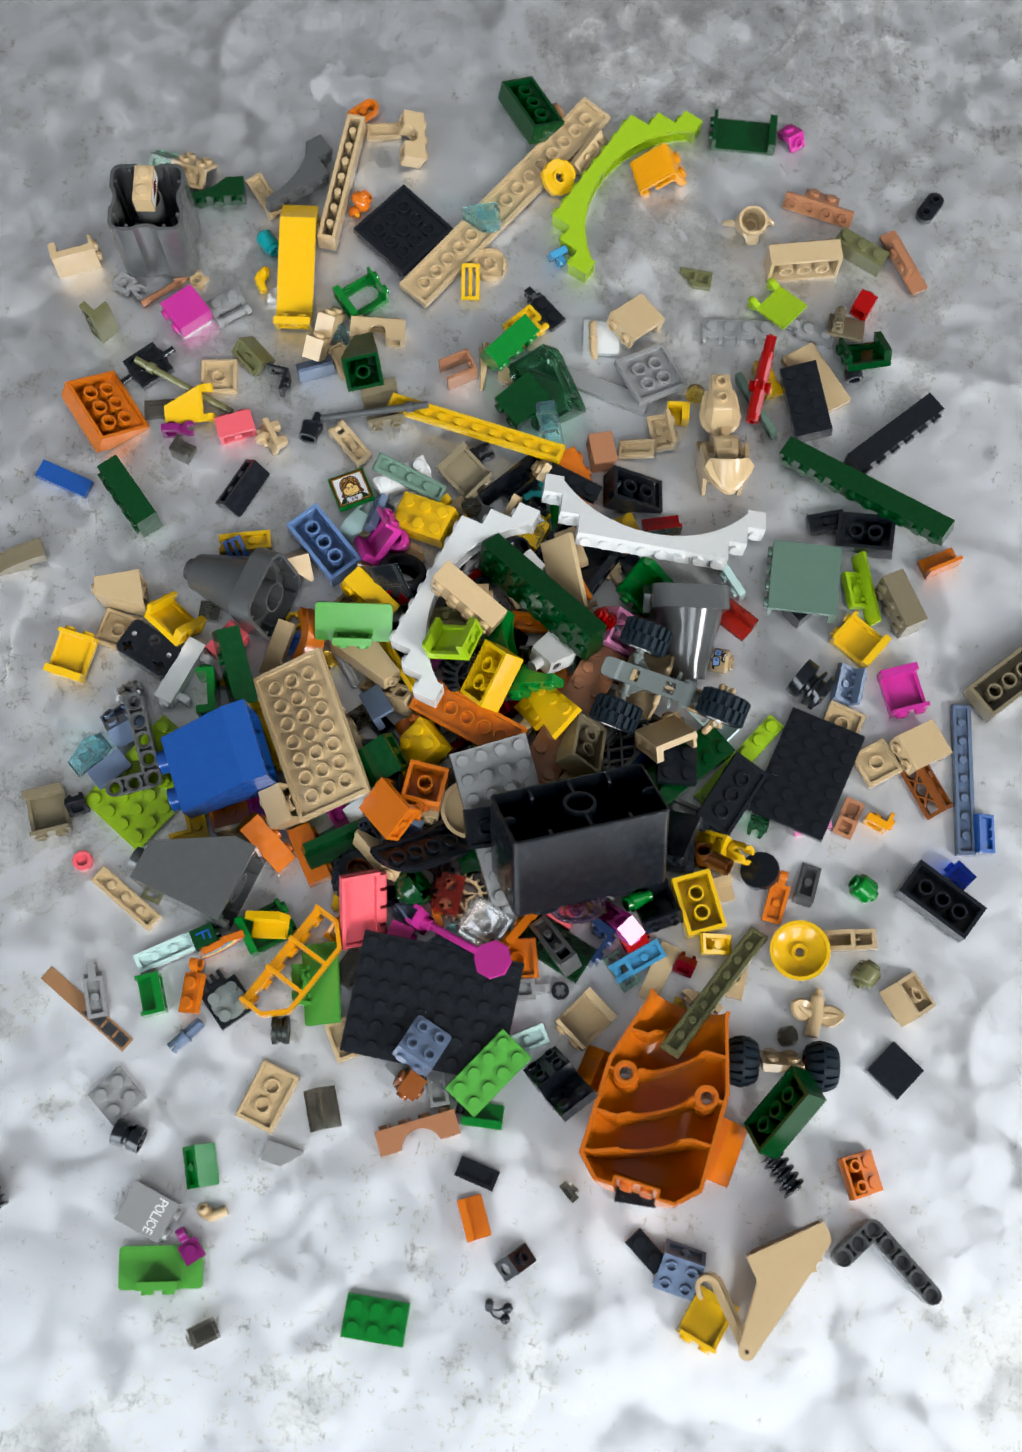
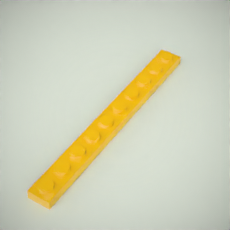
M393 392L387 406L405 404L408 401H422ZM429 404V408L415 410V412L407 413L404 411L394 413H404V417L556 464L560 463L565 451V445L433 404Z

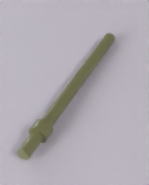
M138 356L133 361L145 368L148 373L156 374L187 392L194 388L158 368V365L151 361L147 362ZM202 393L203 401L227 414L234 412L233 408Z

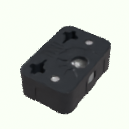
M139 619L134 620L116 645L121 657L129 660L160 681L164 679L182 650L180 645L175 646L161 632ZM158 640L159 644L152 645L151 641ZM131 645L132 649H131V650H130V649H127V650L125 651V648H124V647H125V646L129 647V646ZM162 665H163V666H164V670L160 669V670L158 671V670H157V666L162 667Z

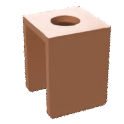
M468 348L438 360L440 373L467 363L469 367L467 370L447 377L448 390L477 379V366Z
M612 431L588 434L586 448L591 472L609 471L614 466V462L618 460Z

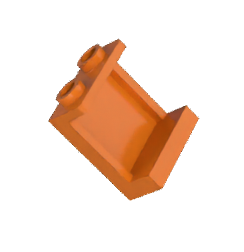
M381 777L375 783L369 795L364 798L359 809L385 839L398 841L421 810L416 805L409 804L393 786L395 784L393 779Z

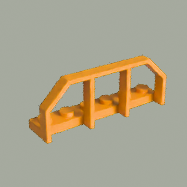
M315 904L314 910L293 936L290 935L288 937L289 941L271 963L266 964L265 970L244 996L239 997L241 1005L247 1010L248 1008L261 1018L291 1014L342 951L338 919L318 904ZM323 916L335 924L337 948L326 961L304 945L311 937L310 932L313 928H318L322 924ZM297 948H300L322 965L303 990L281 974L286 967L285 963L289 958L293 959L298 953L299 949ZM274 976L299 994L292 1004L285 1009L260 1011L255 1007L260 999L259 995L263 990L267 991L272 985Z

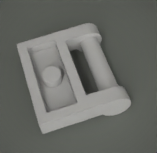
M237 286L205 302L220 329L224 328L225 324L245 314L249 315L252 313L249 304ZM242 306V308H240V309H238V310H236V311H234V312L228 314L227 316L221 318V316H223V315H225V314H227V313L233 311L234 309H236V308Z

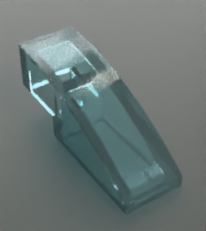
M555 400L536 402V416L540 425L541 437L565 445Z

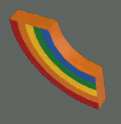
M243 930L224 935L216 942L202 947L198 954L200 960L221 953L240 942L245 937Z

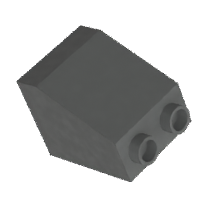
M236 836L150 840L145 849L137 847L128 861L127 868L133 871L130 878L144 890L230 932L235 922L234 919L239 915L266 860L255 845Z

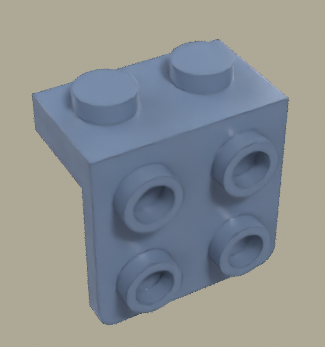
M418 1015L392 1054L399 1062L408 1064L413 1068L414 1072L426 1077L447 1047L451 1036L423 1016Z

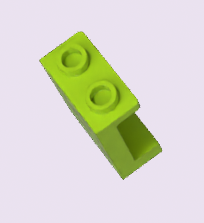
M435 617L422 642V648L429 659L470 660L483 633V629L477 618L470 617L466 625L443 624L440 617Z

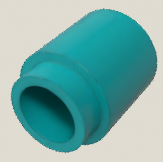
M270 230L260 231L257 235V243L267 255L271 257L277 256L279 240Z

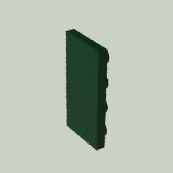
M538 915V917H537L535 920H533L531 923H533L534 921H536L537 919H539V918H540L541 916H543V915ZM549 919L577 953L582 967L565 977L576 984L597 949ZM528 925V927L518 938H529L536 936L534 935V933ZM537 939L538 960L564 976Z

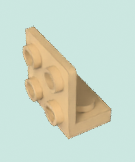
M185 152L171 161V164H178L183 167L189 187L198 190L205 189L207 172L216 168L218 164L212 162V159L208 157H196V154L192 152Z

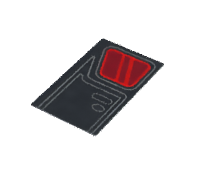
M398 564L367 567L374 583L381 586L390 596H392L391 589L395 588V586L396 588L399 587V591H401L400 597L394 600L400 607L408 606L411 598L414 597Z

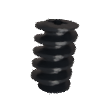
M783 1151L777 1159L768 1156L761 1163L767 1162L765 1170L772 1169L769 1177L777 1176L774 1184H782L779 1191H787L784 1195L785 1199L797 1192L804 1180L802 1178L796 1179L799 1173L798 1171L791 1172L794 1165H786L789 1158H781L784 1154Z

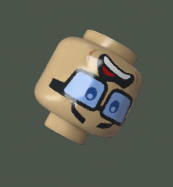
M713 648L708 667L709 671L726 674L729 670L731 671L734 666V656L730 650Z

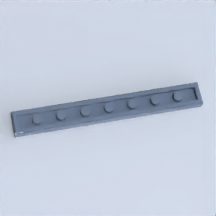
M951 704L950 727L951 750L953 752L951 755L955 856L975 857L971 705Z

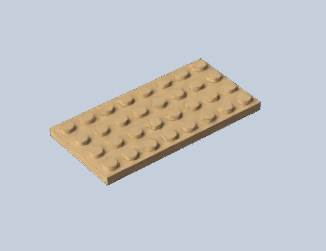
M317 647L253 678L257 697L300 822L304 823L371 792L368 778L322 648Z

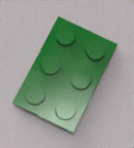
M348 1292L340 1337L403 1348L410 1303Z

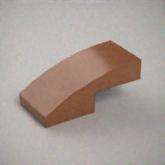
M846 796L832 832L851 840L865 804Z

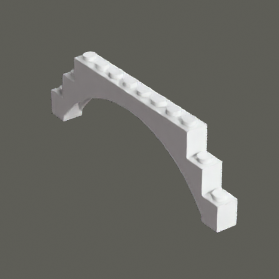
M546 473L543 483L541 503L559 506L558 523L576 526L575 544L707 567L715 570H724L728 554L742 556L747 546V539L761 542L766 531V513L748 510L746 515L740 520L713 532L689 536L653 534L620 524L596 511L564 481L565 476Z
M520 502L517 508H513L510 517L491 509L488 515H484L481 523L463 515L459 521L454 523L452 534L446 537L444 548L437 553L433 567L430 566L427 570L426 579L419 584L415 598H411L407 612L401 615L399 626L390 635L392 648L407 654L404 655L401 665L404 674L417 679L412 688L416 700L436 708L445 692L443 684L438 683L430 659L422 648V642L429 631L433 610L439 598L431 591L432 577L447 560L459 569L471 557L481 551L483 542L497 533L505 539L526 533L533 535L541 520L539 510Z

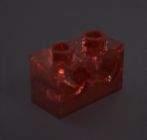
M443 871L441 877L437 876L435 888H438L437 896H433L431 901V908H434V914L458 918L466 883L465 876ZM447 881H454L456 884L455 888L451 890L446 889L444 885ZM443 900H449L451 906L448 909H443L440 907V903Z

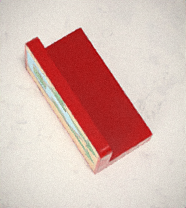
M678 515L641 519L642 531L669 536L681 534L682 523H679Z

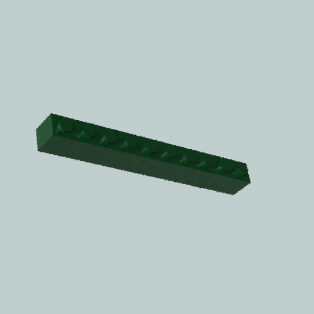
M792 436L779 452V462L784 467L792 468L801 476L811 478L815 483L828 487L834 493L838 492L847 500L859 503L863 508L876 512L880 517L893 521L899 527L909 529L914 535H920L932 544L942 546L953 531L954 519Z

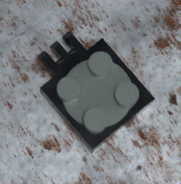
M217 969L216 974L220 978L216 979L213 973L209 975L212 983L210 984L207 979L205 980L208 992L202 996V1000L220 1028L224 1031L252 1012V1010L249 1008L247 1010L239 1001V997H243L247 991L237 976L233 974L226 979L221 970Z

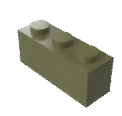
M845 226L835 238L841 241L844 259L877 277L890 254L888 251Z

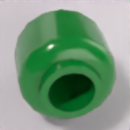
M866 874L855 875L848 884L850 895L861 903L873 902L879 894L877 892V882Z

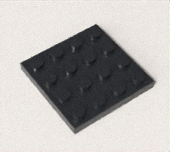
M403 184L357 224L353 231L404 277L454 228Z

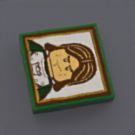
M362 467L327 479L340 512L374 501L375 499Z

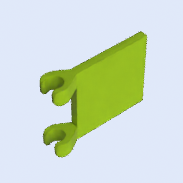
M769 278L766 288L773 293L762 303L754 296H751L747 300L749 302L747 306L784 330L807 308V304L781 287L774 278Z

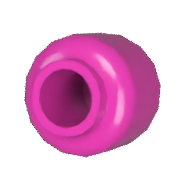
M401 529L403 532L389 551L391 553H406L409 550L411 542L405 530Z

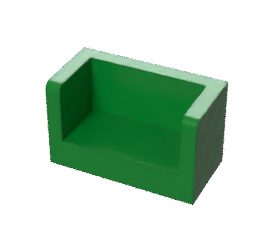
M155 971L134 976L135 981L138 982L143 1012H140L141 1017L148 1018L169 1013L162 973Z

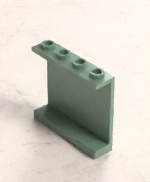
M774 540L772 547L769 546L767 555L771 560L770 563H767L766 574L769 575V580H766L764 591H768L767 597H764L763 608H766V616H770L772 609L827 616L826 623H834L838 611L842 547Z

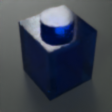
M960 860L954 864L950 862L943 869L945 871L943 876L962 890H965L977 877Z

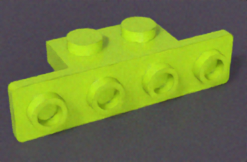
M861 551L851 558L854 572H843L840 575L848 610H863L866 624L872 627L881 622L882 619L866 551Z

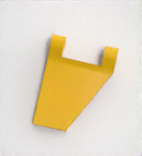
M199 384L164 406L165 423L176 422L184 424L186 421H193L194 423L215 422L216 414H204L202 394L213 392V384Z

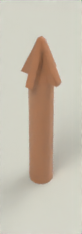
M188 277L173 278V282L140 301L142 306L149 305L177 287L180 289Z

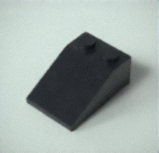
M614 465L603 476V507L617 512L661 514L663 512L662 481Z
M840 511L835 547H842V549L854 553L866 551L868 557L892 560L896 524L887 518L880 517L878 514Z

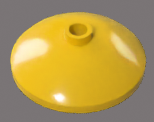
M795 920L782 925L774 933L770 942V957L774 967L783 976L796 981H806L817 977L826 968L831 955L830 943L826 934L817 925L804 920ZM796 949H802L803 954L801 956L797 955Z

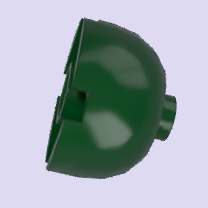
M401 872L399 877L396 878L395 895L400 902L414 906V904L422 905L433 898V892L430 894L429 891L431 884L422 872Z

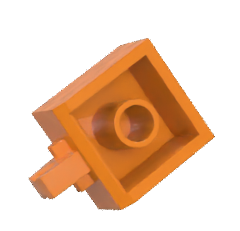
M413 759L410 760L401 795L409 804L416 805L421 810L414 820L421 822L423 811L428 812V810L440 812L450 777V768Z

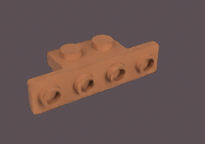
M808 188L805 195L787 191L782 205L784 209L841 227L845 226L846 228L850 227L855 213L854 211L839 207L840 198H837L835 195L824 194L817 189Z
M893 230L881 235L879 240L885 250L890 253L889 257L910 294L913 296L927 290L928 286L897 232Z

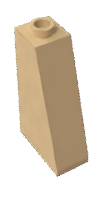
M329 640L330 650L373 682L379 684L383 689L389 686L392 687L399 682L400 670L378 642H373L372 646H368L367 649H358L357 646L338 648L337 645H332V640Z

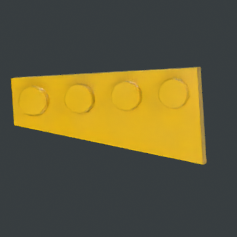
M556 688L553 691L540 689L538 692L531 691L530 698H528L555 740L582 711Z

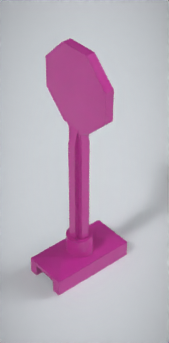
M414 904L413 907L417 912L412 920L406 917L405 921L417 933L424 936L426 931H432L473 953L477 972L488 979L506 974L512 963L508 946L494 940L478 947L435 924L433 917L420 905Z

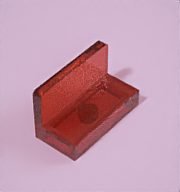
M730 597V610L722 614L720 625L742 642L756 627L759 619Z

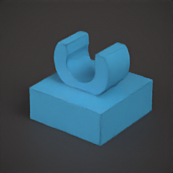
M564 245L549 252L546 256L549 263L555 261L558 268L564 266L567 263L564 256L568 253V249Z

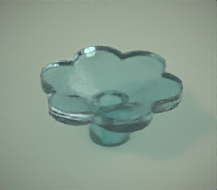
M344 323L337 325L338 333L334 334V339L336 341L341 339L343 345H348L350 343L349 331Z

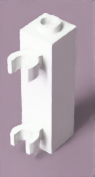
M190 636L188 637L178 658L154 693L158 704L165 708L168 706L175 708L179 701L187 707L190 706L193 700L183 693L195 675L194 668L199 667L201 663L214 666L216 663L213 657L207 655L206 644Z

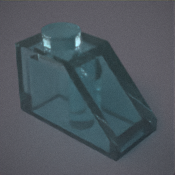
M497 202L462 206L463 220L483 233H494L501 230Z
M101 733L84 738L68 761V764L80 777L103 760L112 749V746Z

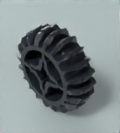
M475 647L470 660H444L446 665L441 667L444 671L441 676L443 677L444 684L448 687L447 689L451 692H460L474 663L471 659H476L481 649L480 647Z

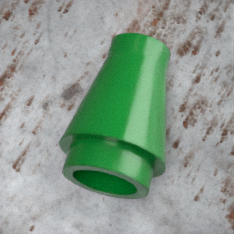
M649 889L632 892L622 897V904L627 912H634L648 902L653 901V895Z

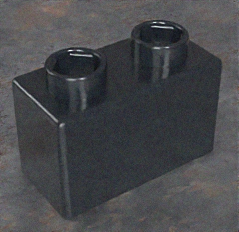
M633 764L493 794L490 797L492 869L513 914L516 916L549 914L562 906L605 896L624 897L636 889L661 884L665 881L670 808L642 764Z

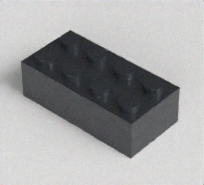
M816 360L780 368V381L794 438L807 442L832 436L833 428Z
M922 859L913 866L894 892L896 897L958 943L966 939L987 909V907Z

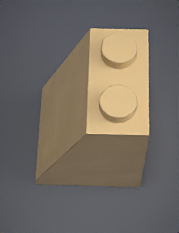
M139 569L93 577L94 583L91 584L92 593L96 595L97 601H100L103 607H110L121 612L144 617L147 610L146 606L149 603L147 582Z

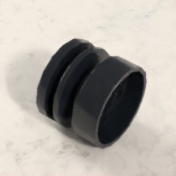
M811 659L804 664L785 689L794 698L803 693L802 704L811 699L812 701L807 707L809 710H812L824 700L836 680L832 676L825 682L824 679L828 672L817 676L816 674L820 666Z

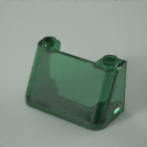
M542 344L508 366L510 370L509 375L514 382L529 371L552 398L551 405L547 408L544 406L532 416L531 425L536 431H545L586 412L585 405L564 358L557 348Z

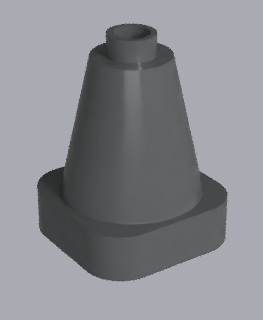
M263 547L255 549L250 557L199 554L195 558L189 559L183 570V576L187 580L190 589L230 614L245 632L266 640H271L278 618L286 620V616L299 593L301 583L298 571L284 554Z
M653 583L650 586L651 610L655 612L656 623L669 629L674 634L666 655L675 657L669 677L677 679L679 672H682L683 675L680 680L682 682H685V679L697 683V680H705L722 614L730 610L731 586L694 583Z

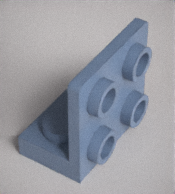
M666 1239L663 1258L655 1276L653 1287L692 1301L696 1292V1280L705 1269L706 1252Z

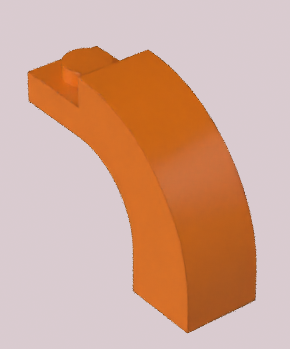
M300 607L297 612L301 623V637L291 660L317 647L322 648L323 651L325 640L315 638L314 609Z

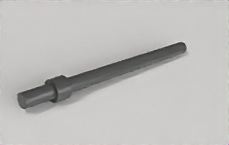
M408 401L405 404L324 414L320 415L321 422L404 411L410 413L415 412V410L429 408L428 401Z

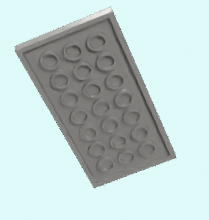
M526 733L449 754L464 809L491 806L490 797L493 794L540 784ZM491 847L475 849L491 907L496 908L509 904L492 869Z

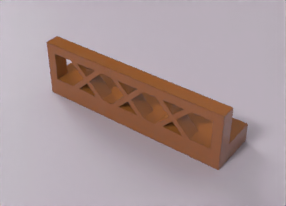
M930 765L917 770L915 779L910 778L904 770L900 773L927 820L954 807ZM918 784L926 787L925 796L918 793ZM928 801L934 802L938 808L932 814L927 808Z

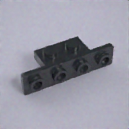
M527 455L479 493L482 504L489 506L499 497L509 503L513 494L522 497L523 494H526L538 484V480L531 474V467L540 458Z

